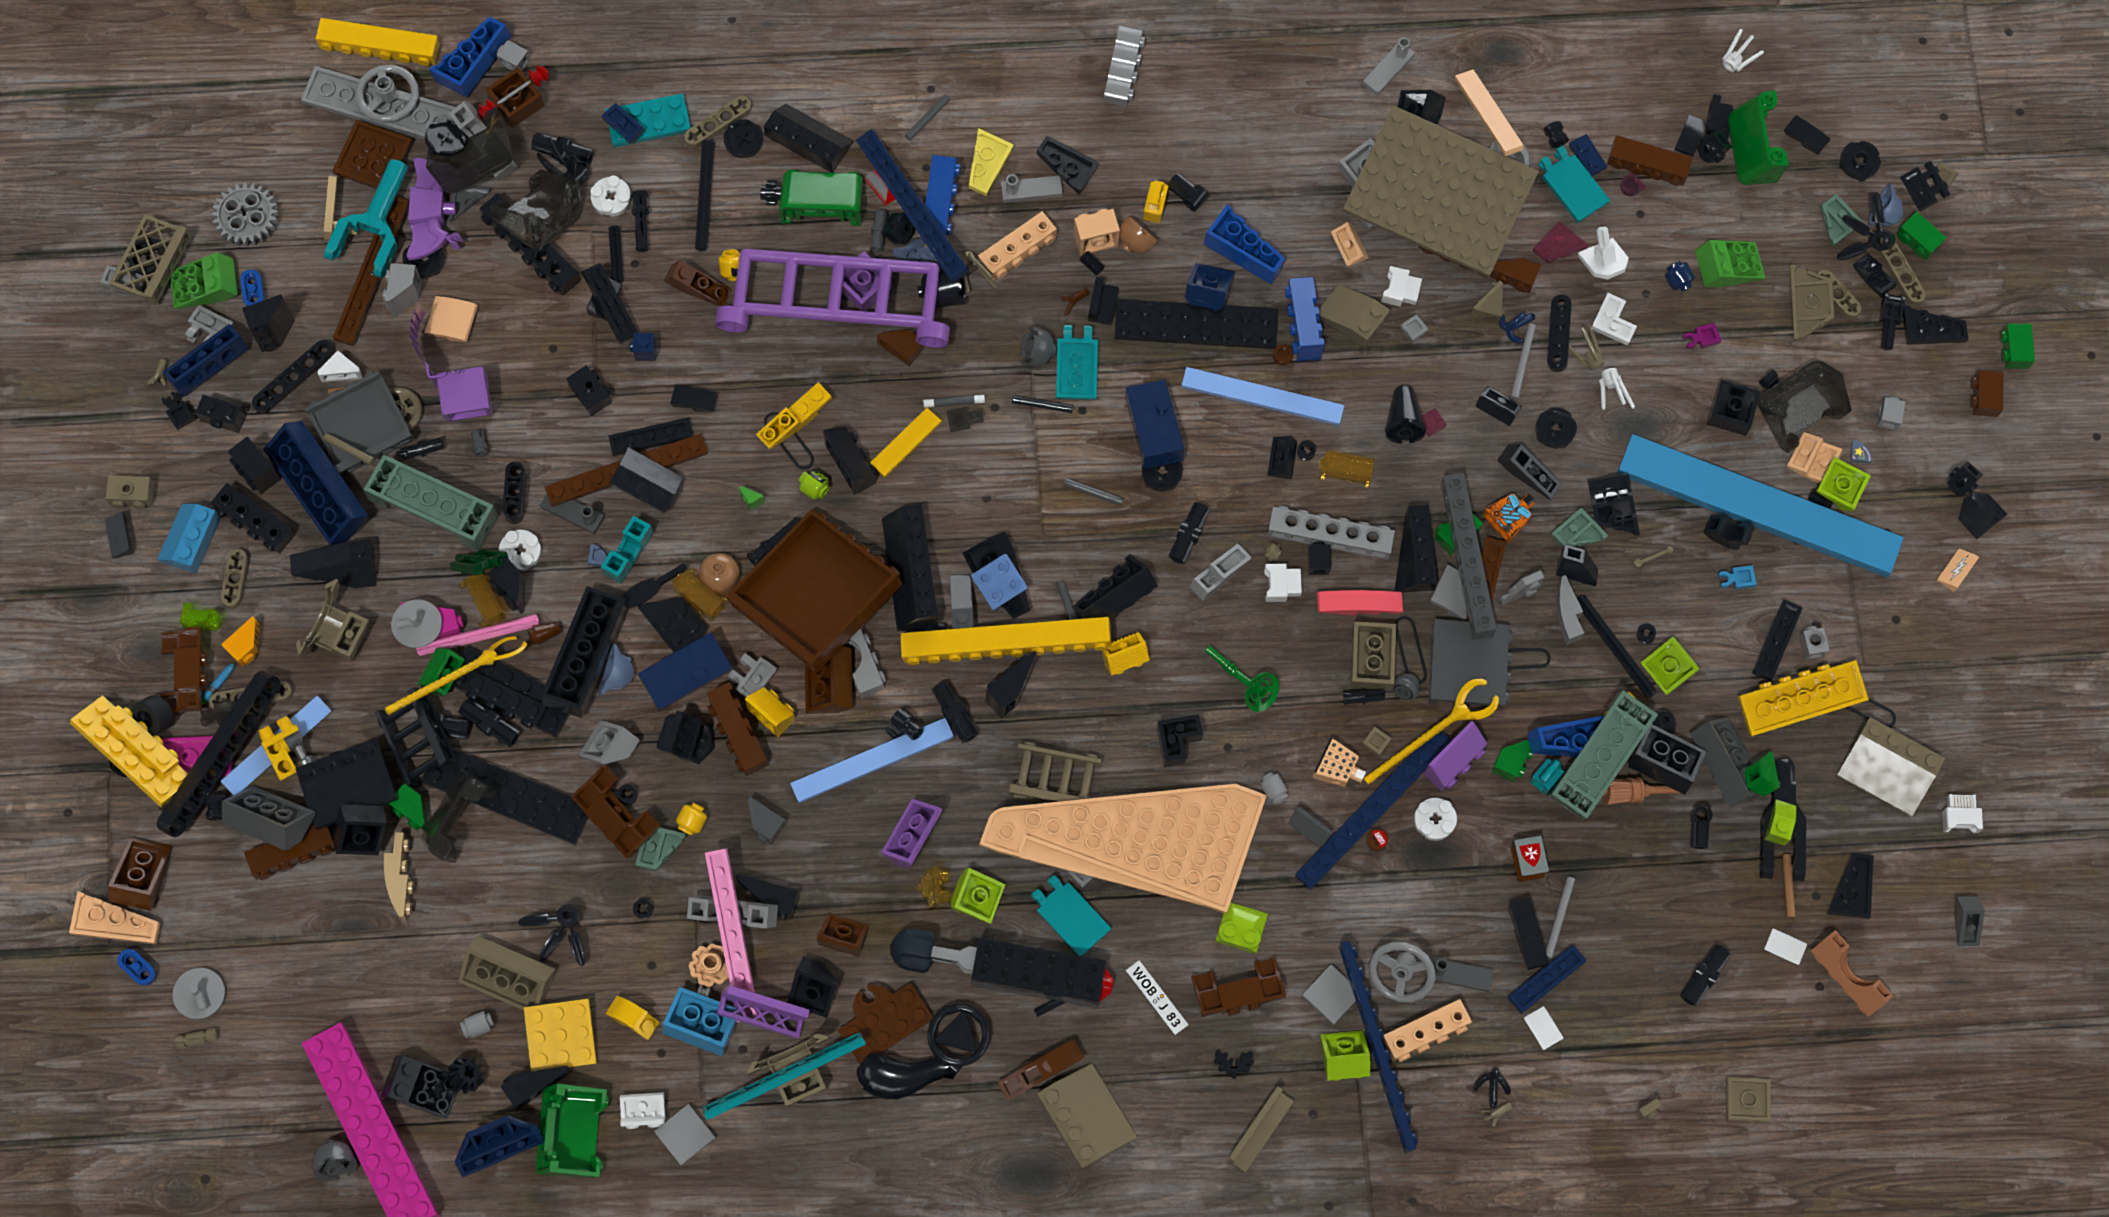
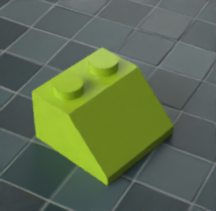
M1363 1030L1320 1034L1327 1081L1370 1076V1053Z

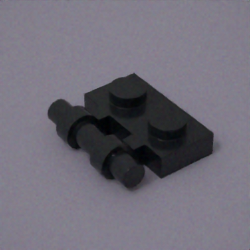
M1932 161L1924 165L1927 169L1924 173L1917 167L1901 176L1904 185L1920 212L1938 203L1935 197L1936 194L1941 193L1943 199L1951 195L1948 191L1949 186L1946 182H1943L1939 175L1938 167H1935ZM1932 178L1936 186L1930 188L1926 180Z

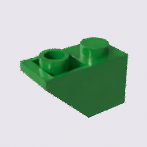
M1529 740L1503 748L1492 772L1514 783L1517 777L1522 778L1527 768L1523 764L1526 759L1530 760L1533 755Z
M1768 752L1753 761L1744 770L1747 788L1764 797L1780 788L1772 752Z
M404 783L396 792L398 800L388 803L392 808L390 812L399 819L402 817L408 820L407 824L414 830L418 831L420 828L425 832L427 830L424 799Z

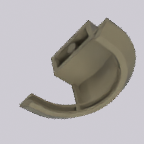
M335 579L325 586V600L309 635L302 643L299 640L296 643L298 655L301 658L306 657L315 645L352 662L370 627L368 619L350 611L349 613L343 612L334 607L339 591V581Z
M815 1034L807 1041L760 1061L752 1062L747 1074L750 1075L769 1067L773 1074L812 1055L810 1049L824 1043L829 1038L825 1035ZM818 1068L778 1086V1089L786 1107L826 1090Z

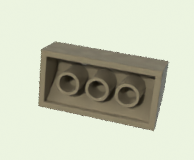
M477 936L466 950L458 982L524 1010L523 1007L542 1005L551 986L555 969Z

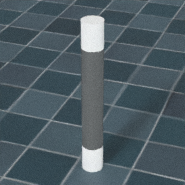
M984 395L926 399L923 400L924 408L985 403Z

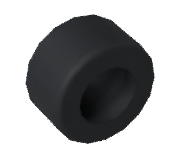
M156 695L142 699L133 705L131 710L132 718L137 722L142 721L148 728L147 732L152 736L167 730L173 722V713L170 706L164 699Z

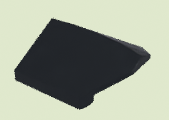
M1973 493L1964 500L1958 520L1978 539L2008 514L1989 494Z

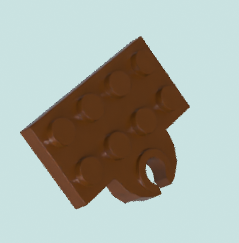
M911 982L894 994L880 985L866 986L867 990L875 996L874 1001L871 1003L863 1001L860 991L856 994L853 1001V1012L856 1018L838 1029L843 1039L858 1032L861 1033L866 1045L851 1051L859 1064L862 1063L867 1055L882 1054L931 1022L933 1016Z

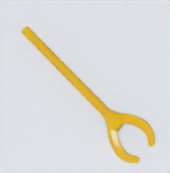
M517 636L500 639L487 650H484L482 655L476 660L385 707V711L390 715L480 666L493 665L496 660L514 656L523 651L527 643L523 641L517 650L497 655L494 651L496 647L508 640H517Z
M1484 679L1468 681L1459 691L1451 714L1395 756L1391 757L1390 760L1380 765L1379 768L1365 776L1363 779L1367 785L1413 753L1414 750H1417L1425 742H1428L1436 734L1443 731L1451 723L1458 720H1479L1494 713L1499 703V697L1496 695L1493 697L1490 706L1480 711L1470 712L1464 704L1470 690L1475 686L1487 684V681Z

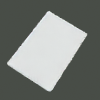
M1772 929L1765 950L1799 965L1807 943Z
M1544 1006L1524 1017L1543 1050L1563 1039L1562 1034Z

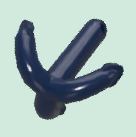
M1520 313L1508 324L1505 322V315H1502L1499 319V326L1506 331L1511 341L1517 344L1524 343V340L1514 334V330L1535 320V314L1530 313L1526 315L1525 313Z

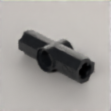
M538 132L534 134L531 149L550 155L551 158L557 161L548 143L550 136ZM552 137L558 152L566 162L572 154H576V164L580 163L585 167L591 164L594 153L592 149L576 145L565 137Z
M1194 502L1186 521H1183L1176 536L1177 539L1168 557L1178 564H1185L1193 545L1195 546L1203 530L1202 527L1210 513V509L1206 505Z
M948 681L937 684L931 690L941 706V711L948 724L952 725L962 744L973 740L978 735V732L969 719L963 702L956 697Z
M470 698L465 700L460 706L458 713L475 724L487 736H493L509 748L517 742L521 733L510 724L504 722L494 711L486 710Z
M1717 944L1713 947L1704 962L1702 961L1691 976V981L1680 996L1686 1003L1694 1007L1698 1005L1706 991L1718 979L1719 972L1731 956L1729 951Z

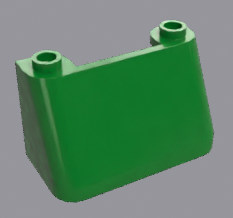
M1776 90L1760 93L1734 109L1728 117L1737 178L1744 185L1777 183L1789 165L1784 149L1780 147L1770 148L1765 123L1768 111L1773 110L1777 105Z
M788 170L783 174L779 204L781 224H791V219L796 217V220H800L801 216L840 217V222L848 219L851 221V226H861L862 176L857 172L820 173Z
M555 1084L544 1089L539 1131L544 1142L537 1146V1175L582 1178L600 1177L603 1170V1162L595 1154L599 1113L607 1108L609 1098L606 1096L607 1089Z

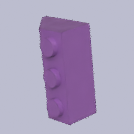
M1473 721L1431 761L1424 773V776L1441 792L1446 788L1450 790L1458 781L1456 777L1460 773L1465 775L1472 767L1470 763L1474 759L1480 760L1486 753L1484 749L1487 742Z
M911 799L881 854L895 865L910 870L939 819L942 809Z

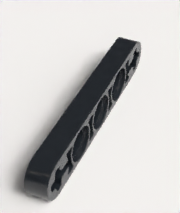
M320 340L256 394L252 399V406L256 412L266 414L324 365L334 354L331 343L327 340ZM320 348H327L328 352H321ZM314 353L316 354V356L319 357V360H318V361H317L316 357L313 355ZM307 359L314 361L313 366L310 368L303 367V363ZM290 373H298L299 376L297 380H288V375ZM275 386H282L283 391L281 394L275 395L272 393ZM268 393L273 399L272 401L270 400V398L267 397ZM258 402H265L266 405L263 407Z

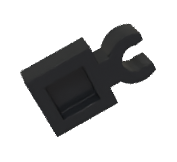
M171 392L173 400L167 402L163 397L162 402L167 408H170L165 412L175 428L179 430L195 419L184 401L179 403L176 393Z

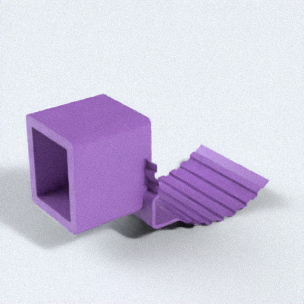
M417 303L416 310L412 313L413 318L410 319L411 327L409 328L412 334L410 338L417 354L426 365L429 379L438 388L443 418L446 422L493 415L487 373L483 367L438 373L436 375L430 370L417 347L419 346L417 341L419 334L417 332L420 330V323L423 322L425 315L422 307Z

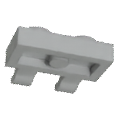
M198 305L188 319L191 327L187 330L185 336L188 337V341L195 344L200 332L203 331L209 334L203 341L205 342L228 324L233 328L235 325L232 321Z
M744 653L740 663L749 668L750 671L745 677H742L732 669L727 677L729 681L738 685L735 689L736 692L746 698L765 687L777 672V668L762 657L755 661Z

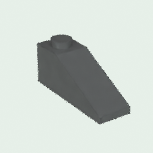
M970 574L950 575L953 629L973 628Z

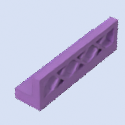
M728 985L722 990L717 1015L798 1039L802 1023L808 1018L809 1010ZM726 1000L732 1001L737 1010L733 1013L725 1011ZM747 1007L753 1008L757 1017L753 1019L748 1018L743 1009ZM771 1013L775 1016L777 1023L774 1025L767 1024L763 1016ZM787 1019L797 1021L795 1032L787 1030L783 1022Z

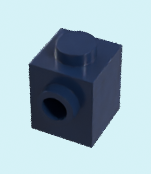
M633 333V340H630V352L634 353L636 361H656V339L654 333Z

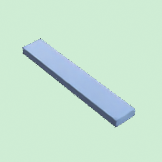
M315 696L290 721L293 725L296 724L303 737L327 716L331 710L318 696ZM280 728L274 733V735L281 732ZM262 745L221 780L223 785L233 795L245 789L271 765Z

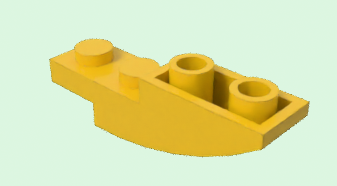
M818 382L790 408L786 407L756 435L770 450L812 421L819 414L818 411L833 398Z

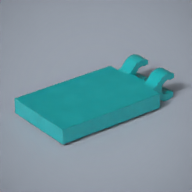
M1563 145L1557 148L1556 153H1554V156L1559 161L1556 164L1552 165L1548 156L1540 159L1538 166L1545 173L1542 179L1577 224L1610 203L1611 200L1575 155L1569 157Z
M1064 325V339H1057L1056 399L1097 400L1098 340L1092 339V326H1084V338H1072V325Z
M1053 874L1047 880V883L1054 891L1045 897L1037 889L1032 893L1031 897L1040 905L1037 913L1076 955L1083 956L1108 934L1112 928L1069 882L1063 886Z

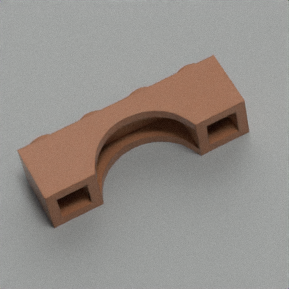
M1835 930L1813 948L1811 952L1814 954L1816 961L1828 970L1830 977L1843 987L1844 993L1857 1003L1859 1010L1869 1017L1888 1002L1893 995L1880 980L1866 981L1854 975L1847 963V952L1850 946Z

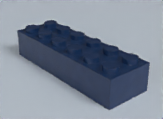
M303 421L284 423L263 450L329 545L347 542L367 519L368 514Z

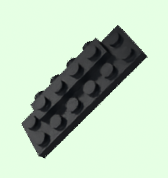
M466 646L460 655L465 659L462 666L476 660L482 654ZM495 661L493 665H484L454 680L451 687L465 693L467 698L475 702L477 699L484 702L483 705L493 711L498 709L502 711L503 716L511 720L516 718L521 721L520 723L529 729L535 727L555 738L559 736L570 716L568 713L542 705L541 694L545 684L498 661Z

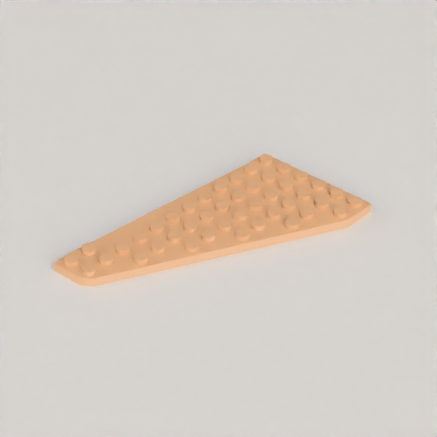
M1226 784L1003 807L995 810L990 815L979 846L1001 854L1227 913L1267 795L1238 784Z

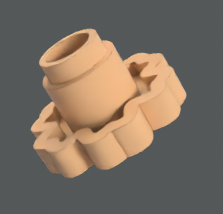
M709 944L707 948L700 946L692 953L693 961L689 963L691 977L698 979L699 985L712 988L714 984L721 986L729 979L722 946Z

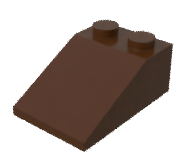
M130 837L108 884L109 902L151 911L161 887L172 846Z

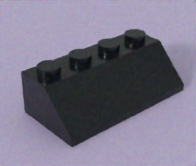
M787 104L774 110L764 125L765 137L831 173H834L854 143L848 137Z

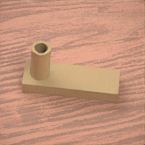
M336 176L328 177L324 221V239L330 240L338 222L334 221L337 192ZM351 229L349 234L357 235V232H354V229Z

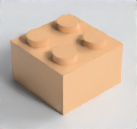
M1101 209L1097 213L1090 215L1081 214L1074 218L1073 235L1080 256L1086 251L1094 253L1119 246L1120 229L1114 209Z

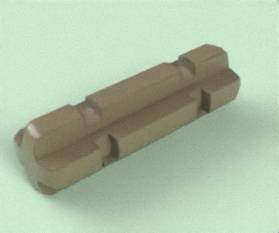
M212 1028L206 1030V1032L198 1031L188 1033L186 1036L179 1035L174 1037V1045L176 1048H183L186 1045L193 1046L206 1043L207 1040L212 1042L218 1039L216 1029Z

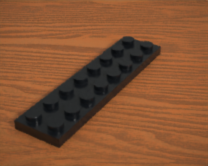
M1117 299L1114 339L1275 349L1278 309L1224 306L1215 311L1214 309L1202 306H1191L1190 303Z
M454 749L452 750L458 761L453 766H441L438 763L427 770L421 779V782L425 785L575 846L589 819L587 814L570 796Z

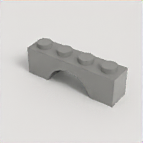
M463 101L449 113L460 130L478 147L484 158V163L494 177L504 179L518 168L471 103Z
M859 629L845 644L855 647L862 657L859 668L852 674L854 684L860 699L884 690L883 683L886 680L882 670H877L875 664H878V660L874 652L870 653L868 646L871 644L867 634H863L861 629Z
M689 897L687 919L718 921L713 897ZM737 900L742 924L766 929L776 927L778 905Z

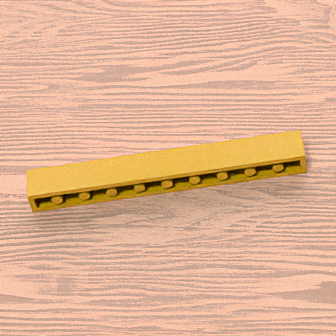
M1109 617L901 633V656L904 663L908 665H918L923 661H928V663L941 662L940 660L958 662L962 658L980 660L982 657L988 656L993 659L1002 658L1003 655L1021 657L1033 651L1036 652V655H1043L1044 652L1052 651L1055 654L1065 653V650L1084 652L1086 649L1091 648L1101 651L1106 650L1107 647H1112Z

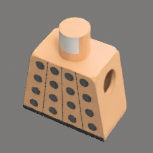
M1330 738L1312 778L1345 787L1349 778L1361 783L1366 771L1355 767L1359 758L1358 755L1333 738Z

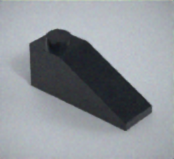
M1522 444L1508 445L1497 460L1510 474L1548 499L1554 496L1562 484Z
M737 873V882L759 903L778 905L777 919L786 921V918L792 920L799 899L798 891Z
M568 1066L519 1073L516 1076L512 1074L503 1080L504 1084L500 1087L518 1111L541 1095L546 1087L557 1084L572 1072Z

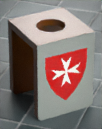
M1536 836L1514 840L1510 848L1518 882L1544 878L1549 868L1542 837Z

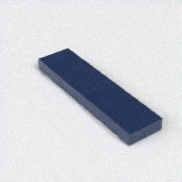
M1571 945L1507 997L1520 1014L1524 1013L1582 966L1586 959L1574 945Z

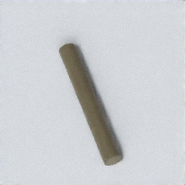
M328 433L323 436V440L369 465L374 464V457Z

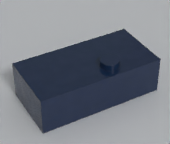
M1166 380L1125 387V400L1144 469L1184 461V446Z
M711 632L639 672L638 677L658 712L731 672L733 668Z

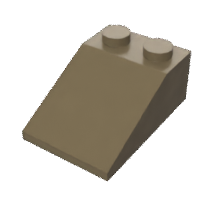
M1340 284L1319 309V318L1364 349L1388 320L1390 309L1375 299Z

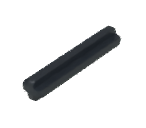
M610 226L608 230L612 279L622 283L623 269L620 229L618 226Z

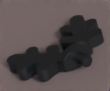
M1220 1051L1215 1052L1216 1059H1214V1064H1221L1218 1067V1071H1226L1227 1074H1232V1079H1236V1074L1249 1072L1250 1067L1247 1065L1252 1066L1254 1064V1060H1252L1253 1052L1251 1051L1246 1056L1243 1053L1240 1055L1242 1062L1239 1060L1235 1061L1237 1068H1231L1233 1060L1226 1061L1227 1053L1222 1055Z

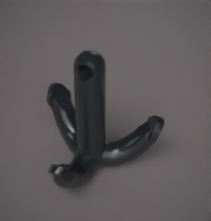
M1493 1067L1491 1072L1481 1075L1473 1087V1090L1477 1091L1484 1082L1489 1080V1104L1492 1109H1495L1498 1104V1082L1507 1095L1511 1094V1088L1497 1067Z

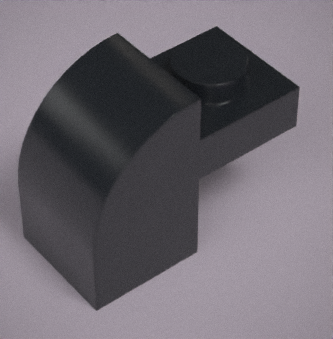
M1711 515L1703 533L1714 542L1726 548L1739 550L1740 545H1748L1755 527L1751 523L1736 524L1726 515Z

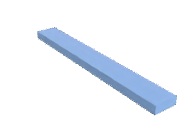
M1186 367L1181 388L1337 426L1340 425L1344 409L1342 404Z
M946 718L924 726L923 734L916 740H911L905 734L790 783L798 803L953 739L954 736Z

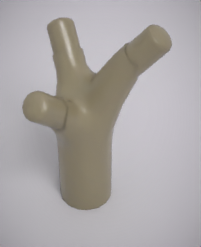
M160 359L153 377L147 382L148 385L154 384L158 380L161 381L163 386L167 385L163 374L168 363L166 360Z
M1507 1102L1496 1109H1482L1481 1113L1487 1115L1484 1118L1486 1121L1493 1119L1491 1126L1495 1127L1497 1120L1513 1108Z

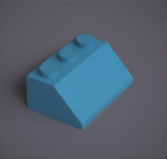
M181 504L157 560L196 574L221 519L216 510L198 504Z
M679 987L663 1022V1034L723 1057L731 1040L736 1020L717 1015L719 1001ZM727 1004L724 1006V1010L731 1013L737 1010V1008Z

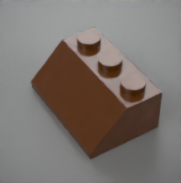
M843 646L817 673L805 664L806 714L840 713L853 709L851 648Z

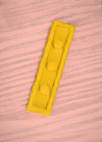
M926 408L870 462V465L882 477L886 478L942 423V420Z

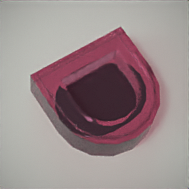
M1633 172L1626 176L1620 185L1622 193L1629 197L1637 195L1645 188Z

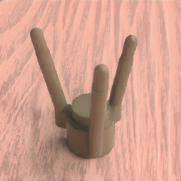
M971 251L965 252L960 256L969 273L978 270L994 289L997 288L992 280V275L975 258ZM965 274L962 277L966 292H970L968 280Z
M1589 323L1588 329L1592 342L1585 327H1581L1583 336L1591 351L1585 355L1586 359L1584 360L1570 345L1569 350L1582 363L1585 369L1589 367L1593 371L1603 366L1605 362L1594 330L1591 329L1592 325Z

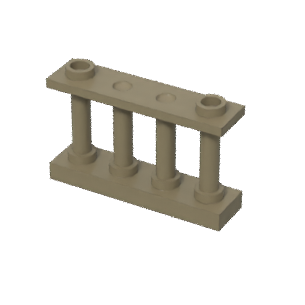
M1030 742L1018 744V753H1023L1018 782L1010 784L1009 797L1040 803L1090 799L1088 794L1093 768H1100L1102 759H1098V756L1093 754L1082 756L1040 748ZM1032 755L1044 757L1039 786L1036 788L1028 787L1026 784ZM1052 759L1065 761L1060 788L1057 792L1048 791L1049 789L1047 788ZM1073 763L1085 765L1081 791L1077 796L1069 795L1068 792Z

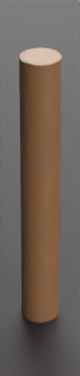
M1784 854L1782 855L1786 913L1787 918H1795L1791 855Z

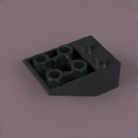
M1035 651L1031 654H1024L1019 659V664L1015 667H1008L1003 672L1004 676L999 680L994 679L987 685L985 701L1001 719L1018 706L1035 664Z
M395 1055L380 1097L447 1119L457 1092H455V1085L449 1086V1083L452 1081L446 1078L449 1072L404 1055Z

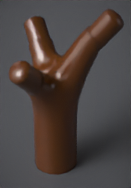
M1086 288L1073 295L1062 297V300L1069 301L1065 312L1066 315H1069L1072 307L1080 299L1089 295Z

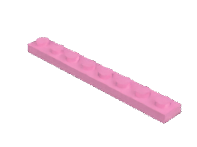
M726 848L706 852L705 857L730 986L755 993L728 850ZM747 1007L743 1009L748 1018L753 1019L757 1017L753 1008Z

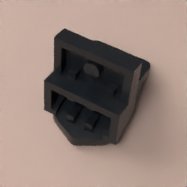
M676 711L675 716H667L665 718L657 742V749L681 760L700 765V762L715 748L713 732L711 730L712 724L702 719L694 718L684 712Z

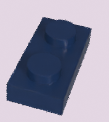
M617 103L601 115L602 119L629 144L644 132V128Z
M1587 134L1569 143L1571 151L1591 176L1606 170V163Z

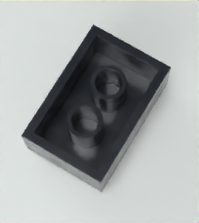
M1651 724L1638 743L1628 767L1685 795L1692 785L1707 751Z

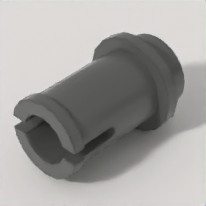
M479 429L472 431L471 436L474 446L472 452L476 457L486 456L489 448L486 446L484 430H480V433Z

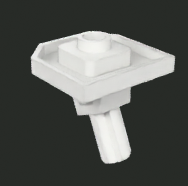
M1606 226L1598 227L1596 230L1598 244L1578 252V257L1594 277L1608 280L1625 272L1629 258L1613 238L1609 239L1608 228Z

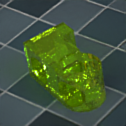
M184 602L180 623L183 628L201 627L202 630L216 631L222 627L223 619L215 609H208L206 611L196 610L192 603Z

